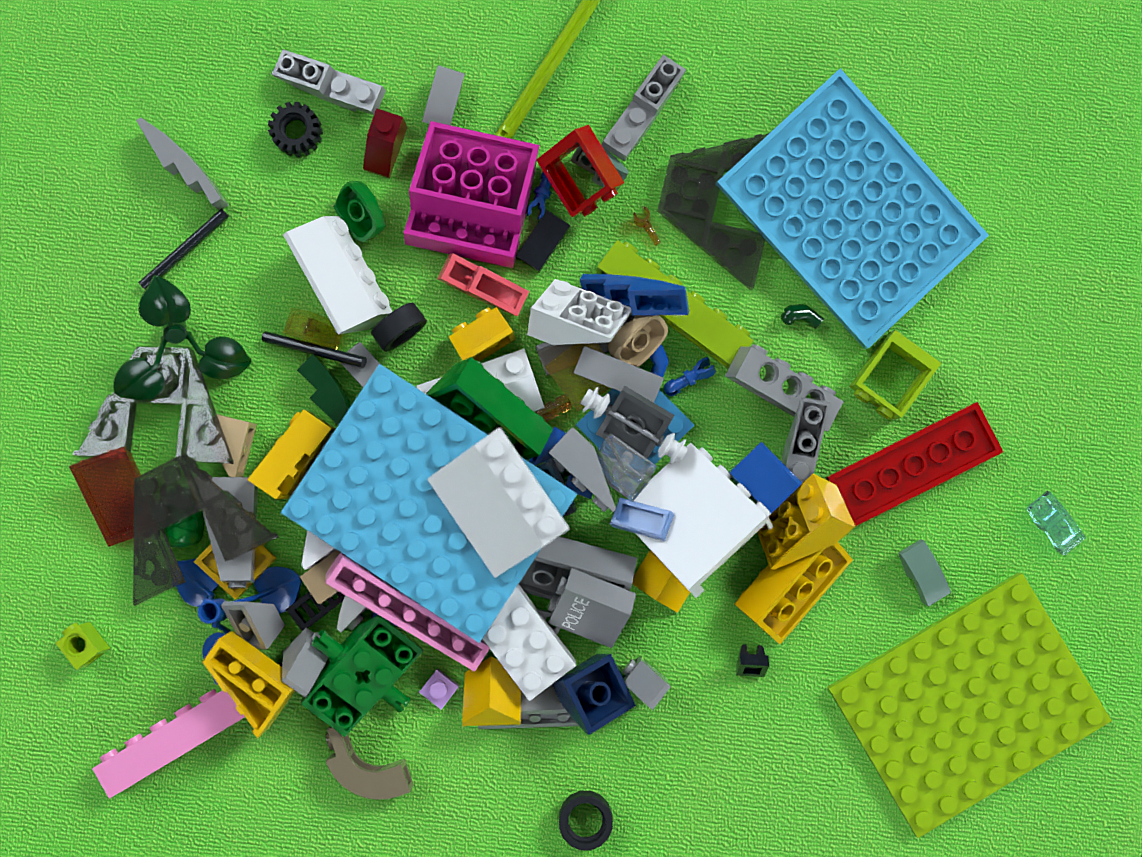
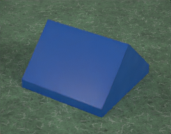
M762 442L729 471L732 476L731 479L736 484L741 483L751 494L750 498L755 503L761 502L770 513H773L802 484Z

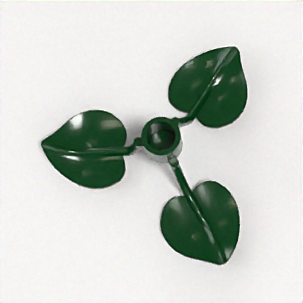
M154 275L140 298L138 309L141 318L145 322L156 327L163 326V336L161 337V344L155 361L151 366L147 360L139 357L126 361L115 375L113 388L116 395L126 399L149 400L158 396L164 389L165 378L156 369L160 364L167 342L178 344L188 339L197 354L203 356L199 361L200 371L214 379H227L239 375L250 366L252 360L239 342L225 336L209 340L205 345V351H203L192 337V333L187 331L186 320L191 313L188 298L174 284L160 276Z

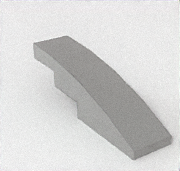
M143 118L136 120L162 166L172 175L180 172L187 186L196 193L203 190L210 203L218 210L229 206L217 186L194 159L166 134Z

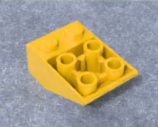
M812 474L768 517L773 527L769 529L764 525L757 531L770 569L775 570L835 545L854 529L855 525L837 485Z

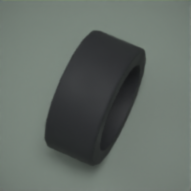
M407 303L377 323L372 329L371 335L383 351H390L417 334L426 325L427 320L415 303Z
M578 791L571 794L563 802L559 811V830L563 839L571 847L578 850H593L601 847L609 839L613 829L612 811L608 802L600 794L593 791ZM582 803L596 806L602 815L600 830L590 837H581L575 834L569 825L571 811Z

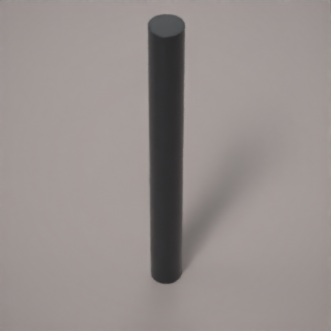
M221 208L138 282L141 287L146 290L154 275L162 277L230 216Z
M267 331L262 334V342L311 355L314 354L315 356L364 368L367 363V358L364 356Z

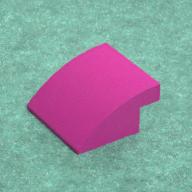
M430 121L409 189L411 210L404 230L405 245L446 254L454 253L459 257L513 268L530 199L540 145Z

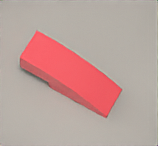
M454 253L448 255L437 280L514 316L519 315L529 294L528 290Z

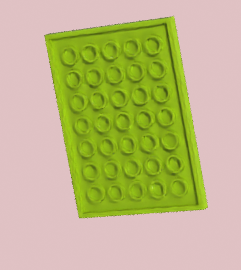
M1019 572L827 687L917 838H920L1112 721L1025 576Z

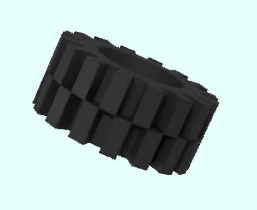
M286 102V108H282L280 105L277 107L279 112L277 114L272 112L270 115L273 121H268V126L271 128L268 130L269 135L276 146L287 155L292 157V154H294L296 157H301V153H304L307 156L310 154L309 150L311 148L314 151L318 148L316 146L317 142L321 143L322 138L320 134H323V129L320 126L321 123L313 110H310L307 105L304 104L302 106L300 102H294V105H292L290 102ZM300 120L305 123L306 130L301 138L290 139L287 137L286 127L291 121Z

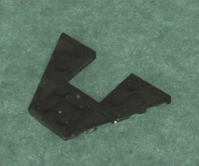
M758 134L751 138L728 141L722 145L706 149L703 147L689 153L670 155L657 209L661 216L749 290H753L765 238L758 232L712 222L720 190L716 183L723 177L724 172L732 169L768 134Z
M136 347L130 359L143 358L151 366L155 361L159 347ZM165 347L160 364L156 369L163 374L165 385L162 392L155 398L132 400L121 398L115 392L112 395L108 394L98 411L97 419L91 422L88 427L90 432L79 451L75 450L73 452V456L130 459L136 405H181L175 460L197 463H234L203 374L199 369L195 352L190 348Z
M187 454L179 455L134 479V606L185 583L164 529L202 510L206 515L225 562L278 538L276 533H271L255 519L257 516L254 513L246 511L242 503L229 491L221 489L211 480L213 477L205 470L199 469L196 462Z

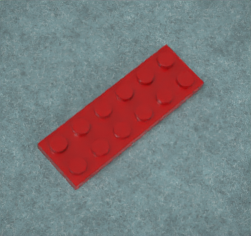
M974 402L825 478L827 481L837 485L853 523L857 526L1003 453V450L979 403Z

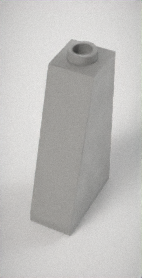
M195 477V484L220 580L223 583H229L228 588H246L247 583H254L258 487L247 480L249 477Z

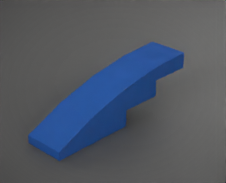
M583 274L580 278L583 290L594 292L596 295L612 301H618L630 307L632 315L689 314L686 287L642 277L612 274Z

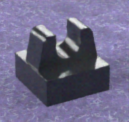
M743 644L736 663V676L765 677L769 668V655H765L764 647L758 645L755 655L749 654L747 652V644Z

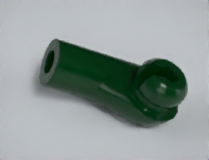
M805 304L789 305L784 308L785 312L781 314V320L786 325H792L795 320H804L814 329L824 320L822 316Z

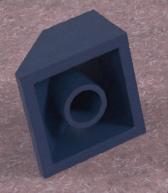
M596 654L552 684L564 709L587 735L592 734L636 706L611 654Z

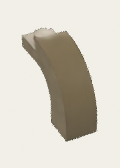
M332 727L327 729L326 741L330 750H334L335 753L327 758L326 763L335 779L347 790L361 797L376 800L395 798L412 790L414 783L405 758L386 765L369 764L356 754L349 735L344 737Z

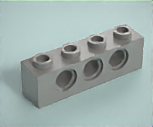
M752 344L751 347L740 346L725 375L726 378L795 417L801 397L806 398L808 394H810L811 399L830 402V409L824 431H829L844 402L835 397L836 392L823 385L819 387L813 384L814 379L811 376L802 372H793L790 370L791 365L778 358H775V360L766 356L768 351L758 345ZM764 366L766 370V375L764 379L761 380L759 376L760 368ZM785 380H787L789 385L786 393L782 389Z

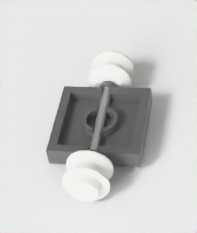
M627 386L623 387L614 404H610L609 407V394L603 397L598 394V387L595 391L590 389L587 391L580 403L585 406L582 412L588 409L594 411V419L602 416L604 411V415H606L596 432L598 436L643 463L646 462L655 446L659 447V458L664 455L669 456L671 465L674 461L680 462L688 450L684 446L686 440L684 439L680 443L674 440L675 433H671L666 437L663 436L674 417L672 413Z

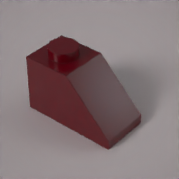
M376 108L367 133L363 170L390 179L408 128L402 116Z

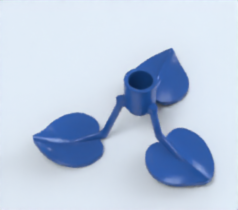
M196 559L175 561L172 563L173 578L183 600L191 606L198 607V616L202 622L212 623L213 628L217 627L224 632L214 633L205 640L202 650L204 660L217 640L231 632L229 628L221 624V621L227 619L221 607V604L226 600L221 598L214 599L215 594L212 591L219 585L194 563ZM270 567L254 582L259 594L231 602H251L261 598V603L274 604L278 613H283L296 602L302 581L300 576L289 568Z

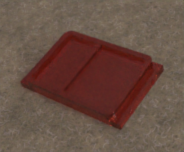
M126 446L83 459L69 466L108 547L162 528L158 509L132 454L127 451Z

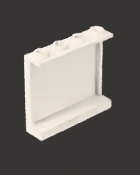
M690 443L686 446L688 450L680 462L674 461L672 465L669 462L629 500L670 510L674 513L665 541L640 534L636 535L689 592L697 598L704 591L700 585L764 525L769 529L773 525L768 518L771 513L761 502L758 501L754 504L749 499L751 494L741 483L734 485L729 480L732 476L722 465L716 467L711 462L713 460L712 456L703 447L698 450Z

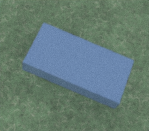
M619 498L610 525L614 528L665 541L674 513L670 510Z

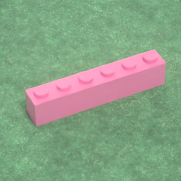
M341 552L326 573V584L474 672L490 649L483 639L480 643L473 640Z
M215 689L199 697L201 701L199 705L194 708L190 704L174 712L177 717L168 723L166 719H163L149 727L152 733L144 738L140 733L124 742L127 748L119 753L115 748L99 757L102 763L92 769L108 798H112L243 719L245 716L238 713L236 710L237 705L228 692L224 693L222 690L217 693Z

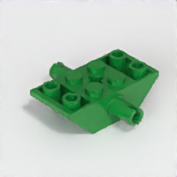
M378 615L357 626L342 644L333 639L324 630L318 633L320 638L318 636L314 637L311 645L329 658L310 692L305 697L303 696L300 701L302 706L344 737L348 735L379 699H383L398 713L404 710L401 706L402 704L407 707L410 697L402 693L393 684L424 650L387 619Z

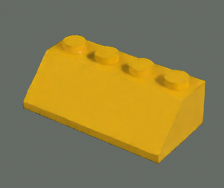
M837 542L835 545L775 570L770 569L768 564L766 568L760 571L758 577L748 589L741 593L735 605L778 644H781L853 559Z

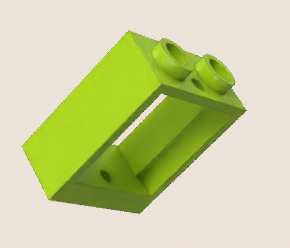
M894 330L885 336L849 387L855 391L853 394L864 403L870 402L875 405L877 413L888 420H891V418L894 420L899 419L907 412L941 365V362ZM889 348L920 370V373L895 407L863 384Z

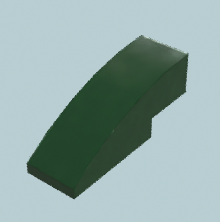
M312 354L297 371L317 389L310 399L339 425L351 407L350 401L332 371L319 357Z

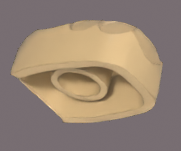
M635 315L634 318L630 319L618 330L611 342H608V350L611 357L639 367L664 341L668 333V326L659 315Z

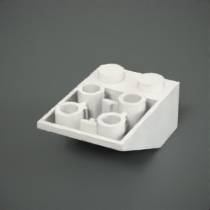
M555 279L531 307L527 335L552 345L611 342L632 311L630 307L618 301L609 300L596 295L594 292L586 291L570 285L568 282Z

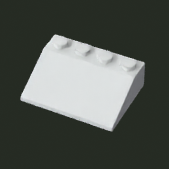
M501 428L486 436L427 479L494 578L569 529L566 521Z

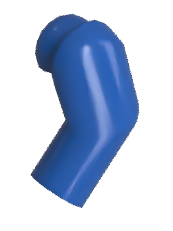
M660 345L650 356L653 362L650 373L663 378L669 364V359L664 347Z

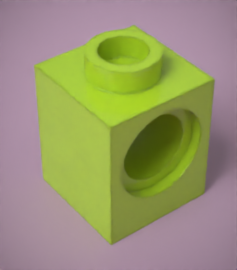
M76 622L62 632L63 637L56 642V645L76 670L89 666L110 649L90 622L80 625ZM79 637L85 641L84 650L78 646Z

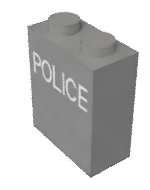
M571 568L567 579L561 577L556 589V593L559 595L553 594L547 610L552 613L548 623L612 648L631 616L636 593Z

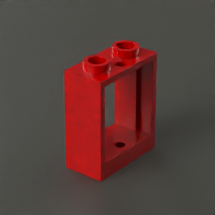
M589 124L574 129L536 159L571 217L581 213L584 217L598 209L596 203L600 200L605 203L618 194L616 189L624 184L623 179ZM579 146H581L605 187L587 200L584 199L561 161Z

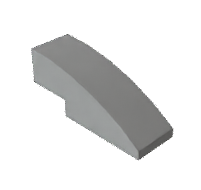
M586 346L583 348L574 371L575 374L618 391H622L623 387L627 386L653 403L664 379Z

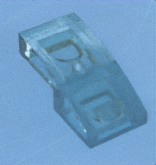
M1046 491L1026 507L1036 526L1047 534L1058 553L1065 556L1086 539L1074 519L1051 492Z

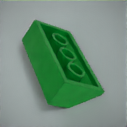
M472 357L454 364L426 393L487 435L501 428L519 455L525 460L540 456L553 431V428L545 422L542 416L532 411L521 398L515 396L505 387L501 380L492 376L479 361L474 360Z

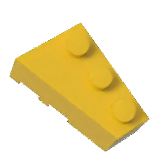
M303 409L301 413L297 412L289 423L290 427L278 438L270 452L247 479L275 499L291 498L336 430L308 410Z
M234 631L219 638L203 661V664L223 692L227 691L237 705L236 710L238 713L244 715L254 729L252 732L257 739L270 728L295 692L294 689L282 682V667Z

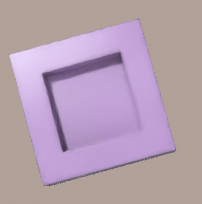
M437 668L419 693L442 709L460 685Z

